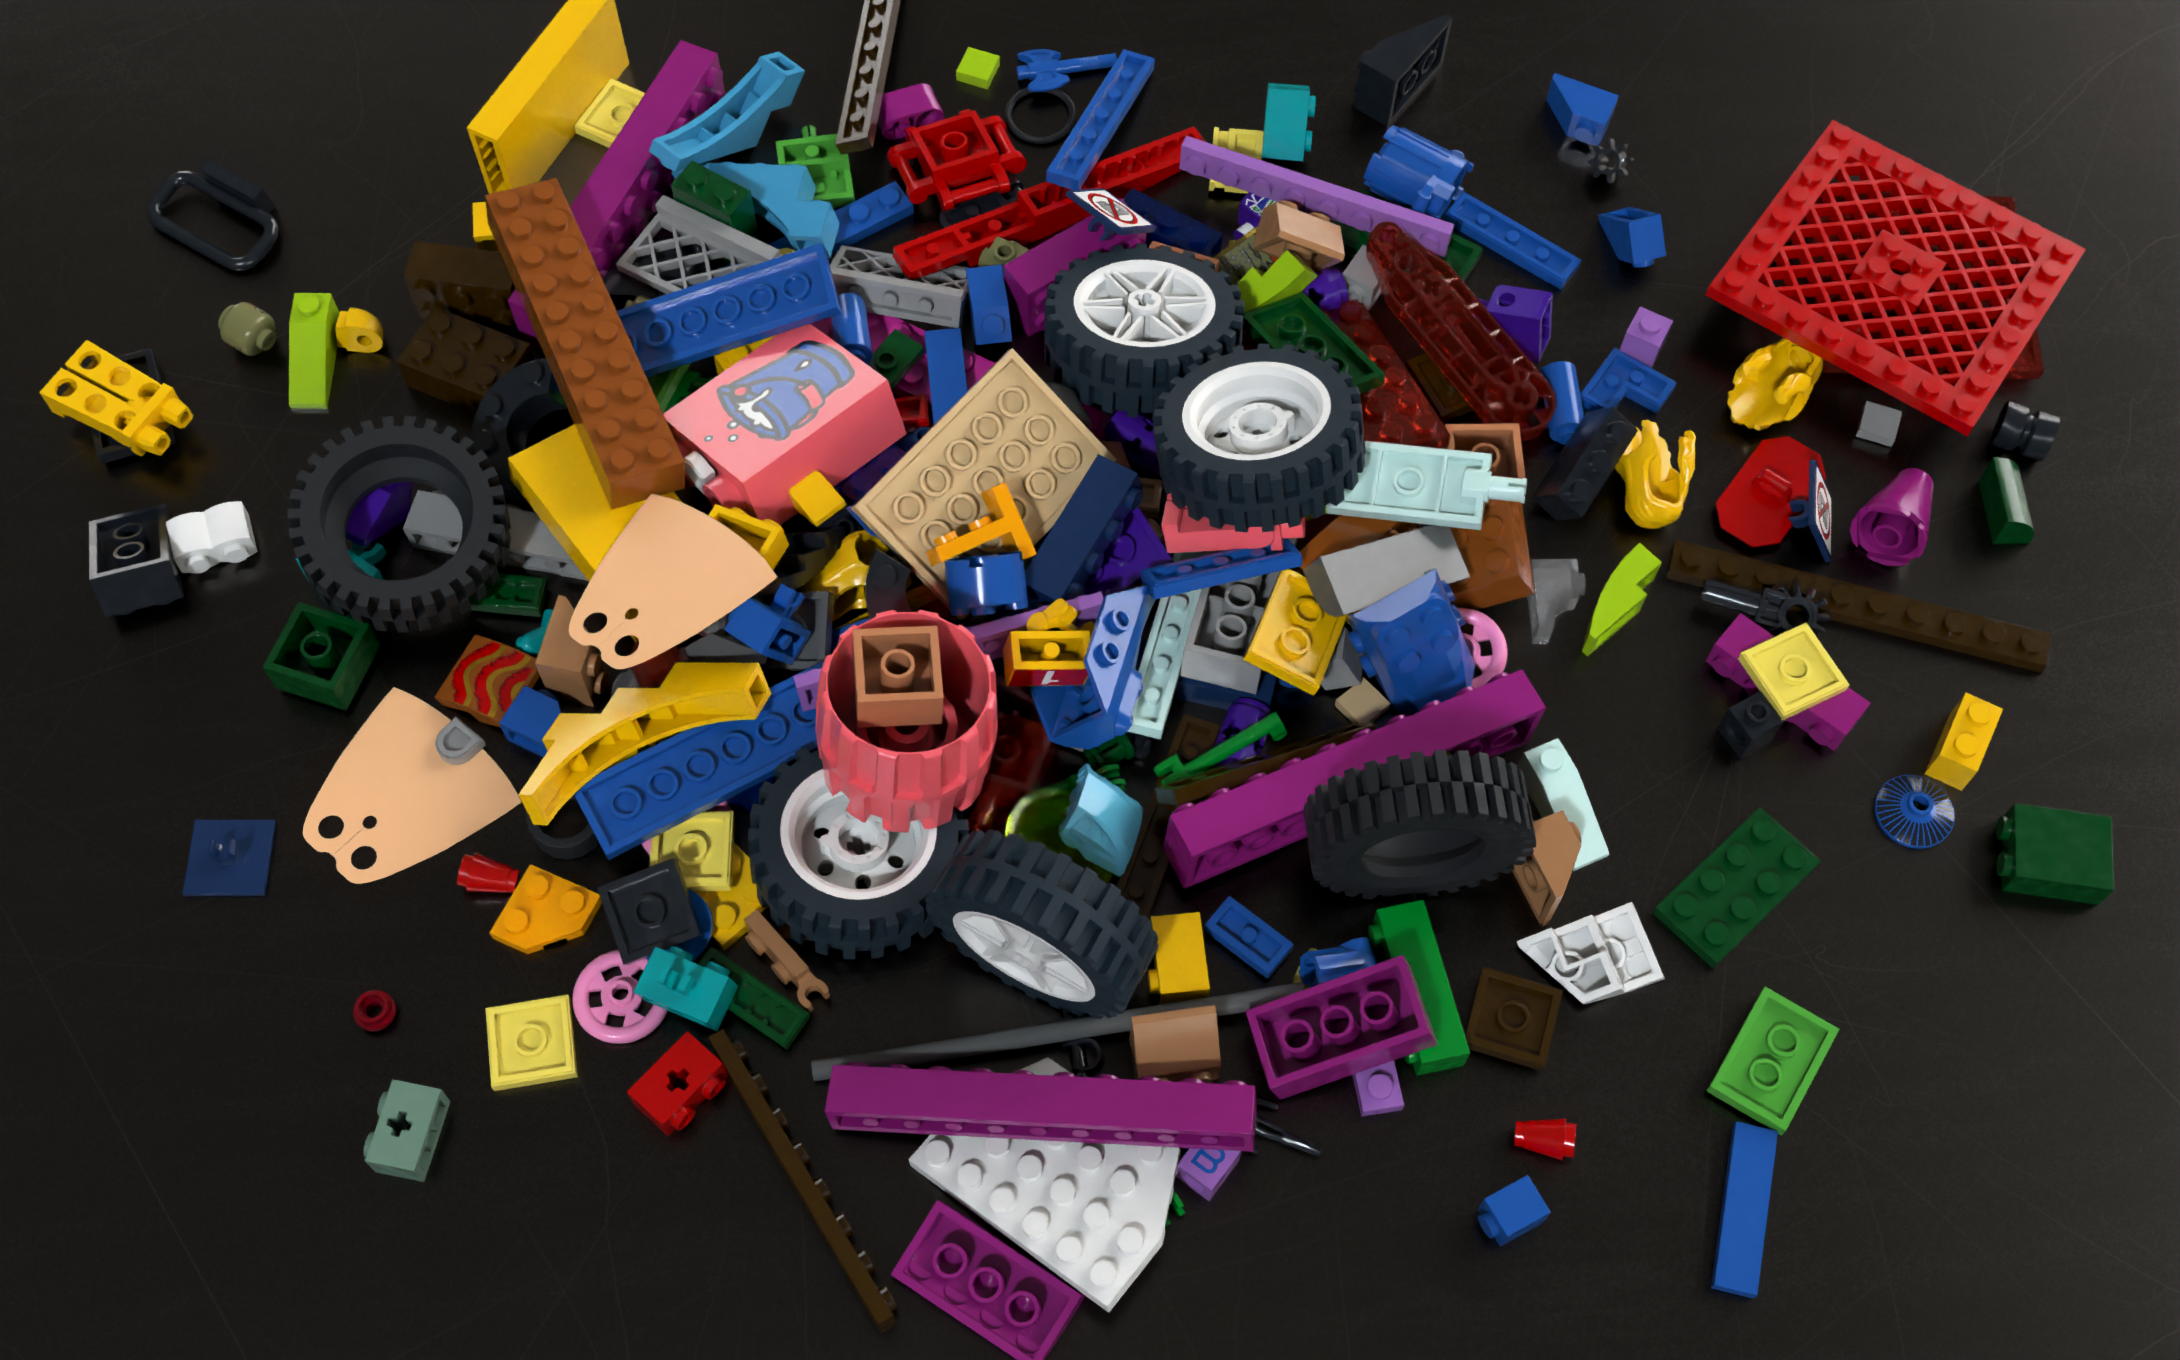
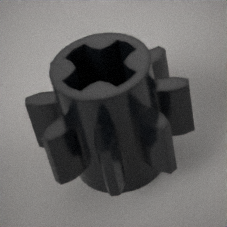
M1607 139L1606 148L1594 145L1593 149L1597 154L1594 159L1588 161V164L1594 165L1597 170L1593 177L1598 178L1605 174L1607 175V182L1612 183L1615 181V173L1623 177L1628 176V172L1625 169L1626 164L1634 161V158L1627 157L1625 153L1628 144L1615 147L1614 139ZM1615 154L1616 157L1613 162L1616 167L1607 168L1608 159L1606 155Z

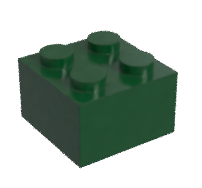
M298 602L263 665V669L277 689L347 711L381 645L368 623H362L346 616Z

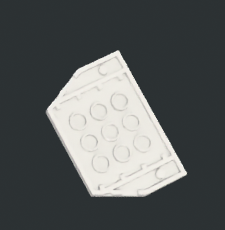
M1048 1057L1021 1069L1033 1072L1035 1075L1053 1076L1058 1072L1070 1073ZM930 1134L909 1158V1162L912 1168L1109 1313L1163 1245L1165 1224L1169 1205L1172 1201L1173 1185L1178 1172L1177 1164L1180 1161L1181 1153L1180 1148Z

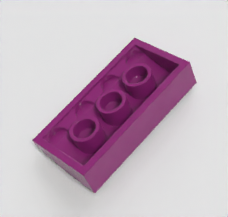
M941 1200L936 1201L891 1273L893 1277L1017 1360H1045L1085 1298V1295Z

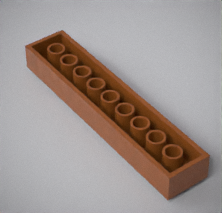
M557 178L485 195L489 228L611 510L647 500L651 494L664 495L685 489V461Z

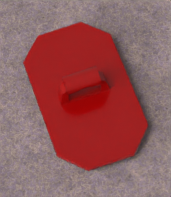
M1790 436L1762 440L1715 503L1720 528L1752 548L1780 543L1792 527L1789 517L1800 516L1803 512L1793 513L1789 503L1798 499L1809 502L1810 460H1816L1824 481L1826 480L1821 455Z

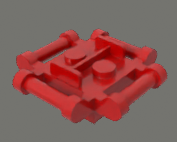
M970 109L959 111L957 116L917 128L915 125L904 128L907 142L891 147L887 152V158L891 166L897 168L907 187L906 194L910 202L921 204L929 195L936 193L941 208L945 212L954 209L955 204L997 191L999 194L1009 192L1011 188L1006 171L1018 174L1025 169L1027 161L1023 154L1015 149L1008 137L1006 124L1003 119L995 115L980 120L975 110L970 111ZM991 138H993V139L995 140V142L997 143L999 149H1000L1001 152H1002L1001 155H999V151L997 150V148H996V146H995V144H994V142L992 141ZM916 157L925 177L918 180L909 163L910 159ZM992 176L991 179L985 181H981L952 191L949 190L951 188L966 185L971 182Z

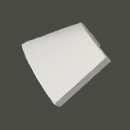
M1632 902L1597 916L1589 915L1557 929L1549 928L1517 941L1519 948L1583 1004L1624 994L1665 979Z

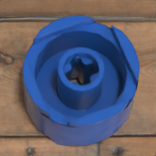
M1022 551L998 552L991 555H972L944 561L951 616L971 613L972 616L996 613V609L1001 608L1015 610L1028 607Z

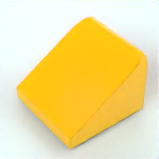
M817 470L810 473L788 490L795 510L816 527L846 506L845 500Z

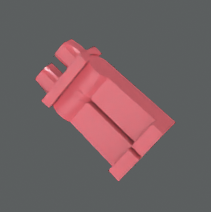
M1171 493L1167 494L1161 524L1167 553L1244 548L1256 549L1267 547L1270 544L1271 551L1283 550L1285 538H1304L1306 529L1305 517L1301 518V525L1289 528L1288 523L1274 525V531L1262 532V527H1248L1247 532H1235V526L1224 524L1222 529L1210 526L1209 519L1206 517L1201 518L1199 521L1189 517L1187 506L1178 509L1172 502Z

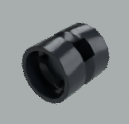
M2008 400L1996 420L1990 438V445L2006 451L2019 447L2021 456L2041 462L2052 446L2058 431L2060 418L2040 410L2030 415L2028 407Z

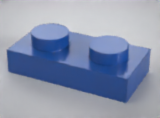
M1228 896L1204 925V931L1267 979L1292 951L1294 945L1231 896Z

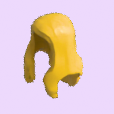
M1785 338L1749 354L1735 372L1732 381L1734 389L1728 392L1727 405L1731 410V420L1733 423L1745 424L1748 429L1754 428L1761 431L1769 428L1772 424L1782 421L1789 422L1803 410L1822 372L1823 358Z
M1642 420V431L1636 427L1638 432L1616 464L1615 469L1625 482V511L1636 525L1642 528L1659 529L1676 521L1683 510L1690 480L1695 470L1696 436L1691 430L1684 431L1683 437L1679 436L1677 459L1679 473L1670 464L1671 453L1668 451L1665 439L1658 435L1659 429L1657 424L1650 420Z
M865 529L855 531L842 540L841 547L836 551L832 559L815 577L801 586V591H829L833 593V621L839 619L850 610L866 608L864 578L870 556L875 547L884 553H887L889 549L878 537L870 535ZM910 575L906 582V590L912 585Z

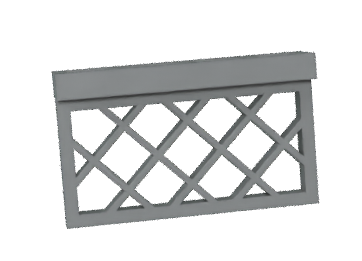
M663 195L655 204L658 212L657 215L619 259L616 266L618 271L663 293L669 294L681 290V288H687L780 257L781 254L778 249ZM661 228L673 232V239L654 243L653 238ZM696 243L702 247V252L682 257V246ZM676 248L678 258L658 263L657 252ZM651 254L653 264L642 267L632 265L637 257ZM725 257L731 261V266L711 271L710 260ZM705 262L707 272L686 277L685 266ZM680 268L682 278L671 281L661 279L660 272Z
M841 245L830 264L837 296L843 293H854L861 296L865 301L866 311L869 313L959 328L962 323L963 309L969 299L965 270L968 267L953 265L911 281L908 278H896L906 275L893 258V254ZM940 282L941 284L934 285L931 283Z

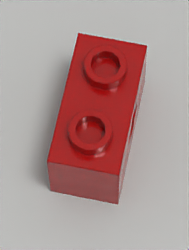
M687 1031L627 1091V1094L632 1103L669 1136L675 1129L679 1131L685 1128L694 1118L695 1109L706 1098L710 1100L722 1090L726 1083L724 1079L728 1074L724 1064ZM678 1082L682 1085L688 1084L684 1091L678 1087L674 1089L673 1086Z

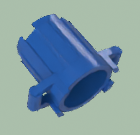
M1392 125L1383 136V138L1389 141L1383 145L1378 154L1374 152L1363 178L1366 180L1363 184L1370 187V191L1401 207L1441 220L1452 200L1456 201L1461 195L1464 188L1460 187L1466 171L1471 173L1474 164L1465 159L1461 151L1452 150L1451 152L1404 127L1398 128Z

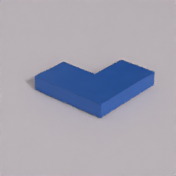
M1614 347L1580 393L1582 406L1589 411L1609 407L1616 409L1626 396L1657 414L1674 391L1677 382Z

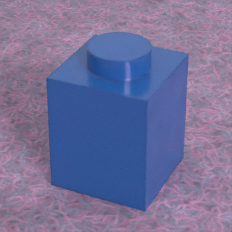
M1526 1175L1486 1197L1478 1208L1480 1213L1478 1220L1485 1234L1490 1239L1495 1237L1501 1247L1544 1223L1551 1211L1529 1176Z

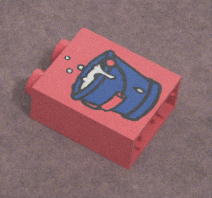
M812 324L777 334L663 413L682 457L684 458L693 451H697L714 469L716 477L702 486L704 495L712 508L715 504L728 509L736 507L745 511L753 518L762 521L770 519L780 526L799 513L795 510L788 490L810 473L817 470L835 487L907 434L888 380ZM685 472V488L690 489L695 484Z

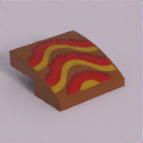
M474 635L435 695V698L442 706L471 713L478 722L500 727L499 722L524 685L532 689L539 679L540 674L535 665L537 658L503 643Z

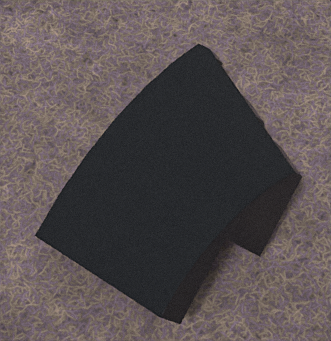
M653 239V240H654V243H656V242H660V241H664V240H668V239ZM630 242L603 278L613 304L624 307L628 300L634 301L639 295L652 299L666 295V293L618 271L616 263L633 242ZM696 243L682 246V257L702 252V247ZM676 248L656 253L658 263L678 258ZM651 254L637 257L632 263L636 267L653 264ZM705 262L685 266L686 277L707 272ZM680 268L660 272L661 279L665 281L682 278Z
M834 526L821 532L803 530L784 533L789 546L773 570L777 578L755 595L776 594L781 584L797 589L810 581L827 565L840 547L845 537L844 526Z

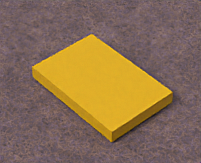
M1291 569L1282 570L1278 574L1243 660L1314 696L1321 685L1347 615L1334 617L1327 614L1316 602L1306 577Z

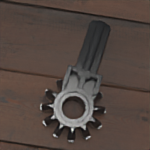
M1707 580L1701 593V600L1704 602L1752 615V621L1759 626L1766 627L1765 630L1770 634L1776 630H1779L1780 634L1795 628L1786 619V612L1791 606H1797L1804 611V623L1807 622L1816 635L1823 636L1826 633L1822 626L1816 624L1817 621L1825 622L1830 620L1829 614H1818L1817 609L1827 604L1826 600L1821 599L1813 603L1811 600L1816 594V589L1810 588L1804 597H1801L1802 588L1800 584L1793 585L1792 597H1790L1784 587L1779 588L1777 591L1764 588L1758 594L1717 581Z

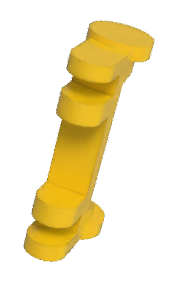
M1059 598L1044 611L1032 614L1027 621L1026 628L1028 631H1049L1052 628H1059L1062 631L1090 630L1091 638L1095 624L1087 622L1079 629L1071 623L1077 616V610L1064 599Z

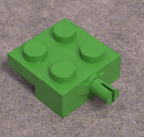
M809 125L810 137L807 126L802 128L803 138L775 141L779 165L797 164L807 167L816 186L813 200L830 202L833 208L844 207L855 201L848 153L840 154L835 145L837 134L817 136L816 128Z

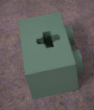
M392 1079L389 1091H385L381 1095L378 1103L377 1113L379 1120L375 1132H370L365 1141V1162L376 1173L424 1182L451 1102L445 1093L438 1088ZM410 1124V1125H411L410 1130H406L407 1127H408V1125Z

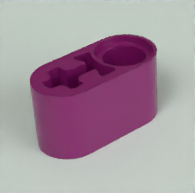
M922 83L883 94L878 125L886 139L895 140L905 137L904 128L913 125L917 128L943 120L944 114L932 87Z

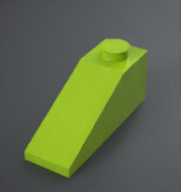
M294 293L289 321V406L291 409L328 408L338 348L335 326L340 313L331 293Z

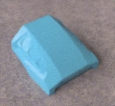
M1085 764L1078 771L1077 786L1070 793L1069 801L1071 805L1067 808L1068 814L1066 819L1059 826L1058 835H1060L1061 840L1067 846L1077 848L1086 860L1120 877L1124 874L1132 856L1142 823L1144 808L1136 800L1125 794L1119 787L1094 772L1090 765Z

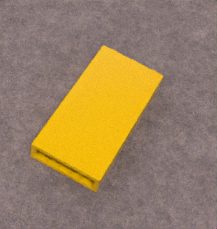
M568 0L467 126L489 194L539 182L576 134L574 125L608 81L611 78L617 81L629 65L615 0Z
M574 424L509 457L508 462L510 478L513 484L590 582L607 552L646 500L611 510ZM675 492L660 495L682 502ZM635 608L629 609L625 614L626 619L636 618L638 610ZM630 635L636 643L639 642L636 636Z

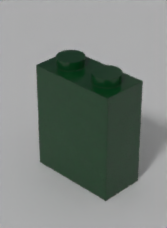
M691 161L671 184L675 201L759 240L750 190L694 161ZM722 257V259L731 263L729 259Z
M2014 803L2004 816L1999 817L1996 826V837L2001 840V853L1997 860V874L2002 876V891L2099 905L2114 891L2111 816Z

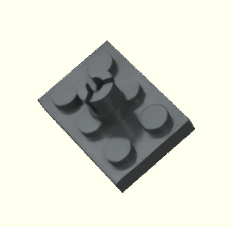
M798 591L806 597L790 618L812 633L792 665L767 657L766 664H760L762 671H804L824 661L827 655H831L833 593L829 591ZM775 594L754 595L751 598L771 606ZM730 612L719 619L718 634L722 636H732L724 630L729 622Z

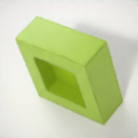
M968 47L956 70V80L988 89L1000 66V56Z

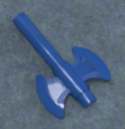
M1049 49L1027 50L1018 53V59L1027 63V65L1016 66L1018 80H1033L1028 85V91H1050L1060 88L1069 82V77L1064 74L1113 67L1117 60L1116 53L1059 60L1061 53Z

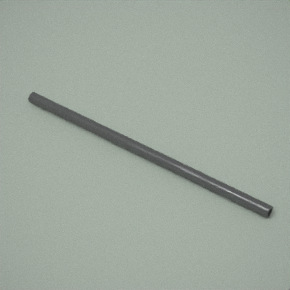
M1303 982L1124 1010L1122 1014L1112 1018H1108L1105 1015L1101 1019L1086 1016L811 1061L812 1075L814 1081L830 1079L833 1065H846L849 1062H861L870 1067H887L890 1064L914 1066L1130 1031L1132 1016L1215 1005L1217 1017L1243 1013L1254 1007L1305 990Z

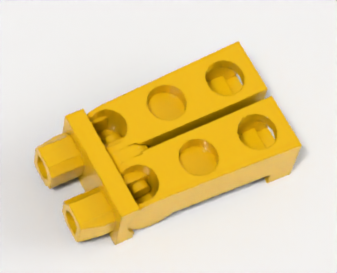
M88 340L65 363L69 371L61 368L39 392L53 413L63 418L66 416L72 417L103 432L119 443L132 447L131 450L141 457L146 451L161 456L167 450L171 441L168 434L164 432L170 424L179 429L185 428L193 419V414L189 407L180 401L172 387L165 383L161 385ZM90 356L92 362L83 369L81 367L82 361ZM66 383L68 389L61 396H58L57 390L59 386Z

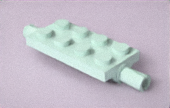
M1365 441V465L1363 472L1357 473V485L1353 490L1344 488L1345 499L1337 506L1331 503L1327 504L1326 511L1327 514L1481 530L1485 503H1488L1489 499L1524 504L1527 478L1492 476V472H1490L1492 454Z

